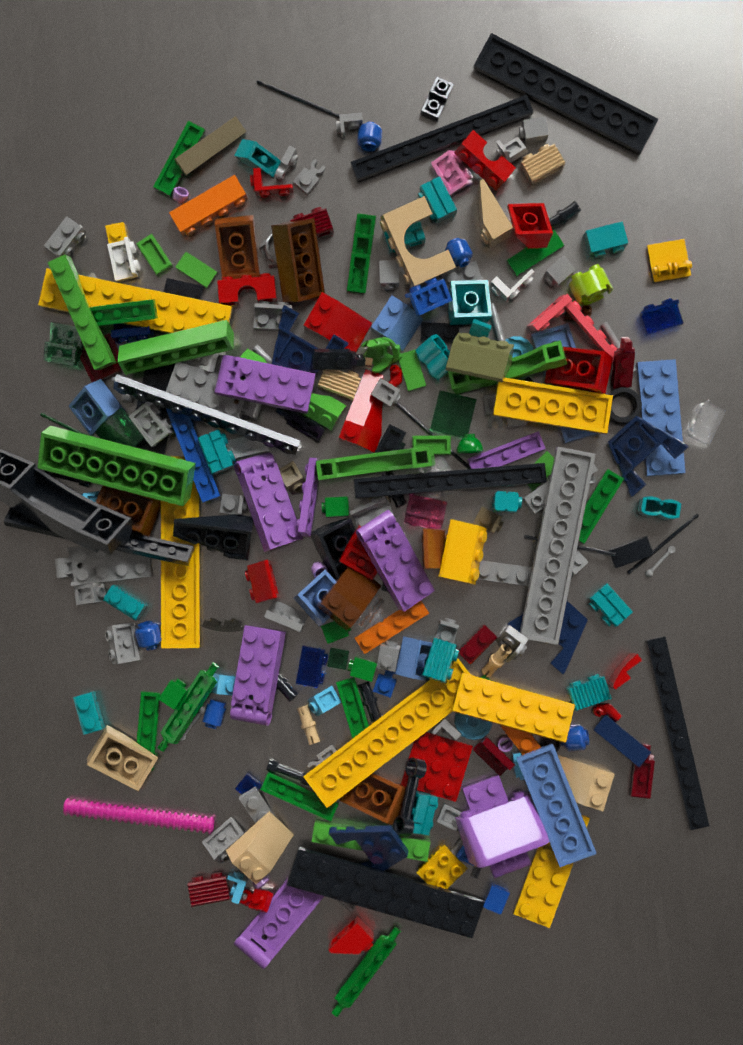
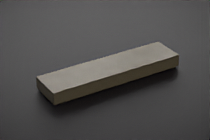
M235 116L174 160L186 176L246 133V130Z

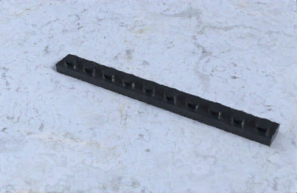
M524 95L351 162V166L357 181L462 142L472 130L480 135L530 116L534 111L528 96Z
M118 374L114 379L113 389L120 394L134 396L139 401L153 403L156 407L170 409L175 414L189 416L194 421H203L211 427L225 429L230 434H239L247 440L258 441L267 447H275L286 454L296 455L300 440Z
M545 463L353 479L355 499L547 482Z
M11 507L4 519L5 526L63 538ZM131 533L126 545H119L115 550L188 566L194 552V547Z
M666 637L646 640L689 830L709 827Z

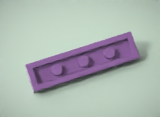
M539 431L468 458L467 461L471 469L500 467L543 451L546 448Z
M309 458V463L305 466L306 482H303L302 485L304 495L303 500L299 504L300 519L296 523V528L303 537L311 536L319 484L316 466L317 458Z

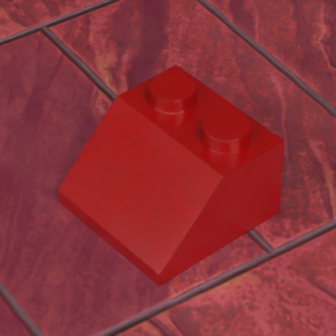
M544 203L508 204L507 208L516 237L528 248H547L553 231Z
M264 560L247 565L248 570H245L247 582L251 581L252 589H249L251 600L261 603L280 598L271 561Z
M357 915L329 941L328 951L340 954L367 952L373 946L374 932Z

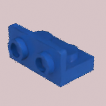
M436 277L427 280L426 285L423 287L417 285L410 288V292L405 294L406 298H410L417 316L452 301L445 280H437Z

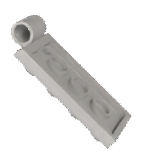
M182 362L175 364L166 392L239 419L243 415L249 419L257 420L262 404L217 395L214 393L218 379L217 374ZM234 400H238L239 403L234 404Z
M82 546L68 547V558L55 559L57 578L72 577L71 586L152 577L149 557L114 550L110 555L101 550L96 553ZM79 563L83 564L82 568H78Z

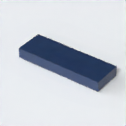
M607 715L594 728L595 732L638 767H641L652 753Z

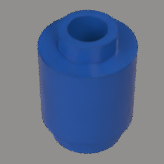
M210 699L202 722H205L206 727L216 729L217 726L221 727L226 710L224 708L225 703Z

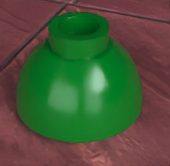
M464 434V438L457 446L458 454L483 452L482 443L475 438V434Z

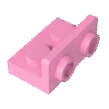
M448 150L431 162L437 175L441 177L449 195L452 196L465 186L472 185L473 181L471 178L473 176L469 169L464 167L463 161L454 154L455 151Z

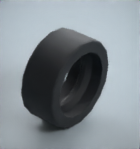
M620 387L609 394L613 395V399L619 395H626L631 398L634 404L632 413L627 417L615 415L611 406V422L625 425L635 416H639L642 402L640 396L634 390Z

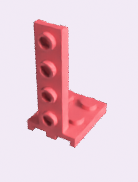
M568 294L559 296L527 325L531 332L543 331L550 325L549 320L551 318L559 317L566 310L598 349L606 351L614 360V351H617V348L613 344H608L605 340L607 338L600 329L596 330L593 326V320L588 315H583L581 306L576 301L572 302L571 300L573 299Z

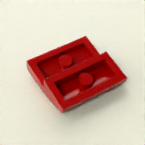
M355 530L340 558V562L373 580L377 570L357 537Z
M630 653L620 662L608 681L607 685L609 688L616 690L631 679L627 671L642 661L638 654Z

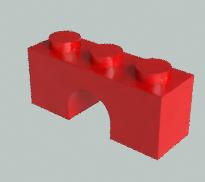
M472 130L454 154L497 191L516 167L503 156L496 161L487 159L483 152L487 141Z
M263 273L259 275L260 277H252V275H242L239 279L222 277V280H217L219 304L228 306L240 305V294L247 289L257 293L258 303L259 301L277 302L275 276H271L270 273Z

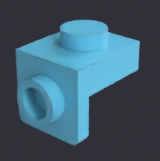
M215 673L213 676L217 683L211 692L232 696L236 676Z

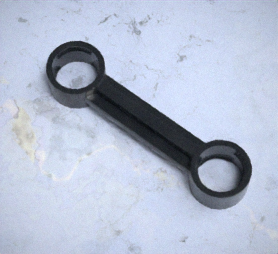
M410 758L406 763L405 771L408 781L400 816H397L393 822V829L398 836L409 837L414 830V822L411 815L419 779L424 777L427 770L426 762L423 759Z

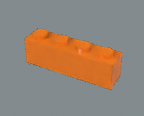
M233 175L172 210L169 214L181 235L189 236L195 233L198 227L202 225L207 226L212 223V219L217 216H225L231 208L242 206L248 198L237 177Z

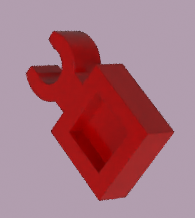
M254 889L253 893L249 890L243 891L247 895V899L244 901L240 900L241 904L255 911L268 912L273 893Z

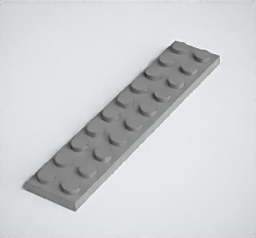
M556 447L520 633L529 640L558 645L596 454Z

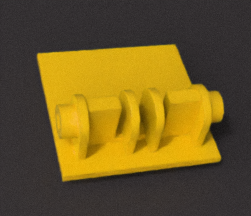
M685 239L647 245L654 282L691 276L692 262L688 260Z
M444 844L439 847L434 855L431 854L432 857L428 858L427 862L418 867L419 870L416 873L427 884L448 889L468 868Z

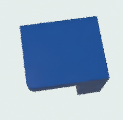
M490 882L483 899V908L502 914L510 894L509 890Z

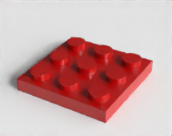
M425 732L413 742L408 760L410 758L423 759L427 765L426 774L423 778L419 779L417 790L456 802L473 746L437 734L433 735L430 732ZM404 771L401 785L407 786L408 776L406 771Z

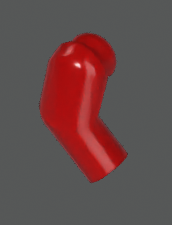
M394 364L389 369L390 381L388 383L397 387L402 383V369Z
M599 703L593 708V714L597 717L608 715L614 722H617L622 717L610 703Z

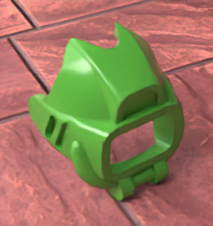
M379 337L367 340L361 345V347H367L363 356L373 358V373H379L402 359L400 345L395 344L390 338ZM386 346L392 347L393 355L387 352Z

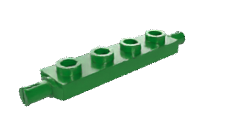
M212 662L207 671L200 670L160 733L163 740L158 746L160 751L164 752L169 743L178 744L217 683L213 675L219 668L216 663Z
M394 926L389 935H381L375 941L373 947L363 957V960L355 971L352 972L347 982L340 988L335 996L338 1004L331 1011L334 1016L338 1017L344 1008L352 1006L397 944L394 940L401 933L397 927Z

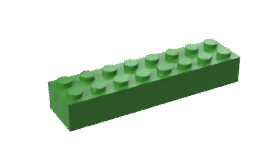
M49 426L41 432L38 469L184 506L191 498L196 465L194 462L54 426Z

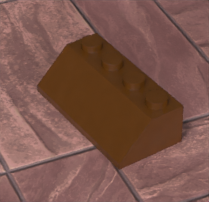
M314 218L271 225L283 302H300L318 297L322 292L325 293Z

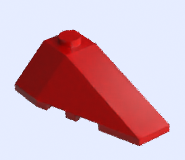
M365 370L339 435L340 441L375 453L382 436L383 402L370 394L379 379H383L384 375Z

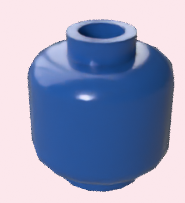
M371 121L362 124L358 129L357 143L364 151H375L382 143V129Z
M454 238L447 243L445 251L449 250L455 266L462 268L470 263L469 260L472 258L473 252L466 240Z
M152 621L138 624L135 636L139 647L146 648L147 651L158 648V644L162 640L158 624Z
M581 725L570 726L566 743L561 742V746H565L569 752L585 750L586 746L589 745L588 730H584Z

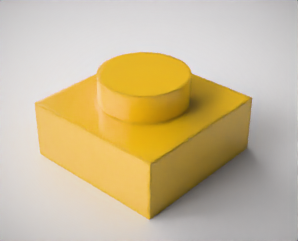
M124 222L105 226L109 244L123 241L124 237H127Z

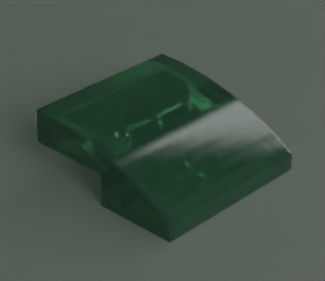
M51 322L50 340L45 341L44 361L77 366L84 345L75 325Z
M440 390L430 430L464 438V434L469 433L477 399Z
M122 407L95 431L100 439L135 448L144 439Z

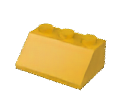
M450 519L439 577L473 585L476 584L479 578V565L483 559L482 550L487 540V528Z

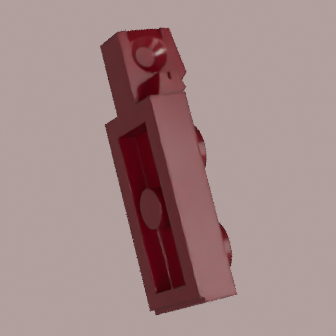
M621 337L620 348L614 351L611 380L613 389L632 387L635 348L632 347L633 341L629 337Z
M641 743V744L644 745L647 749H649V750L651 749V745L645 744V743ZM650 754L641 767L634 764L630 791L631 797L651 798L655 765L654 755Z

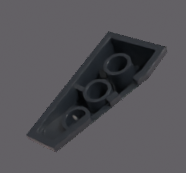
M236 514L174 519L173 536L192 544L199 543L204 545L210 551L217 550L228 558L248 560L253 519L251 516Z
M351 518L325 524L311 532L315 548L327 567L329 574L335 581L348 567L340 562V558L355 532Z

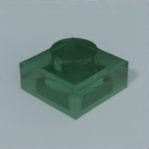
M330 648L327 667L346 670L349 651Z

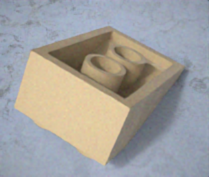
M482 179L477 190L480 237L485 245L488 244L492 248L510 237L513 226L486 182Z
M106 725L87 757V765L139 791L158 757L125 734Z
M558 755L576 802L604 811L615 774L611 771Z
M269 811L235 841L226 852L231 862L252 882L257 884L272 870L294 834Z

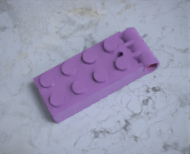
M223 355L214 393L220 396L308 414L316 374Z
M267 452L236 461L234 463V470L238 476L264 552L303 539V536L296 528L297 519L272 453Z
M386 510L356 530L357 537L364 546L399 610L406 611L435 591L399 523L396 522L394 515L389 510Z
M248 625L244 626L231 701V719L269 726L272 719V709L286 632Z
M497 774L461 787L468 809L472 812L480 813L509 802L501 779ZM527 852L489 866L493 877L498 878L529 866L531 862Z
M287 878L274 893L268 912L259 911L236 939L234 945L258 966L265 969L324 896L287 886Z

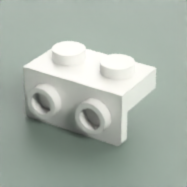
M124 237L123 241L107 244L115 281L120 282L138 278L137 271H140L138 260L134 259L133 253H136L134 241L131 242L128 237Z

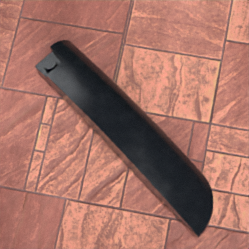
M0 449V500L46 529L97 553L101 550L111 555L119 545H126L132 532V519L82 496L43 470L38 469L35 463Z

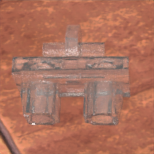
M375 595L355 623L365 629L368 623L374 625L377 620L383 622L384 619L380 616L384 612V609L381 608L384 600Z

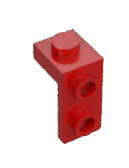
M253 168L250 182L251 186L255 188L256 196L268 198L274 194L288 196L290 193H294L292 184L263 186L261 168Z

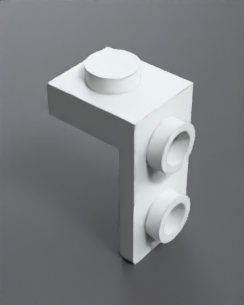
M531 269L511 289L496 276L491 281V291L497 297L501 296L505 301L509 298L513 300L520 293L518 289L522 285L526 287L534 279L532 277L534 271Z

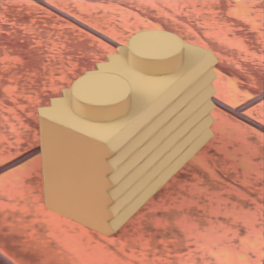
M546 144L535 155L530 153L524 156L520 164L523 173L532 186L563 169L565 161L555 144L551 146Z
M323 370L317 387L322 391L353 402L361 378H358L359 374L352 371L345 373L340 370Z

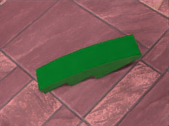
M357 213L347 291L366 293L376 215Z

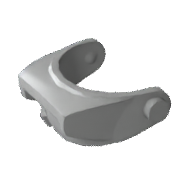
M272 234L259 245V249L269 268L277 267L276 258L269 251V245L273 239Z

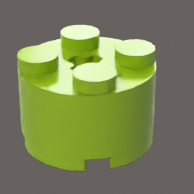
M599 264L590 267L589 271L583 274L578 272L571 276L572 281L568 285L580 306L582 303L584 305L593 304L603 299L605 292L610 294L613 291V287L604 269Z

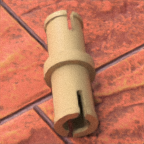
M502 644L498 651L489 657V662L481 670L483 675L489 671L486 677L490 678L498 668L504 665V660L512 653L510 646L504 650L507 644Z
M305 705L297 708L302 722L301 728L305 731L308 745L320 742L315 728L316 722L312 719L309 706Z

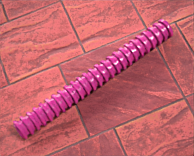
M70 798L65 800L63 807L64 815L70 814L72 817L74 815L76 817L82 816V818L88 816V819L94 817L95 820L100 818V820L106 819V821H110L111 819L112 822L118 820L119 823L124 821L126 824L128 822L130 824L136 823V825L142 823V826L146 824L150 827L152 825L154 827L160 826V828L165 826L166 829L172 827L173 830L178 828L180 831L181 829H184V831L190 830V832L196 830V833L202 831L204 834L205 832L211 834L214 828V817L208 818V816H204L203 818L201 815L196 817L195 814L190 816L188 813L186 815L184 813L178 814V812L172 814L171 811L168 813L164 810L162 812L160 810L154 811V809L149 811L148 808L142 810L141 807L136 809L134 806L132 808L130 806L124 807V805L118 807V804L114 806L110 803L108 805L106 803L100 804V802L95 804L94 801L88 803L87 800L82 802V800L76 801V799L70 800Z

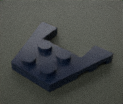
M284 305L272 364L316 374L320 370H312L311 360L313 349L319 348L291 332L300 313ZM334 334L326 349H345L349 342Z
M635 416L608 441L632 497L646 486L634 469L660 445L674 459L689 448L687 444L638 416Z
M568 601L566 602L558 642L562 649L550 662L561 674L566 672L588 621ZM523 614L509 621L507 625H510L520 633Z
M391 825L366 826L365 829H355L354 826H347L346 830H337V827L329 828V835L337 845L356 840L370 859V861L361 863V865L384 871L408 857L409 850Z

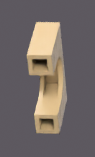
M425 196L380 217V226L384 232H387L389 239H387L388 244L392 250H395L397 254L395 257L399 267L403 268L405 272L403 277L407 285H411V288L456 268L449 250L431 258L419 259L412 256L405 247L404 235L407 228L432 215Z

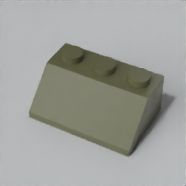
M458 333L452 343L446 370L503 382L512 365L514 344L502 340H490L488 337L471 336L469 333Z

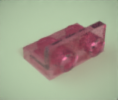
M410 494L404 522L411 526L441 530L447 502Z

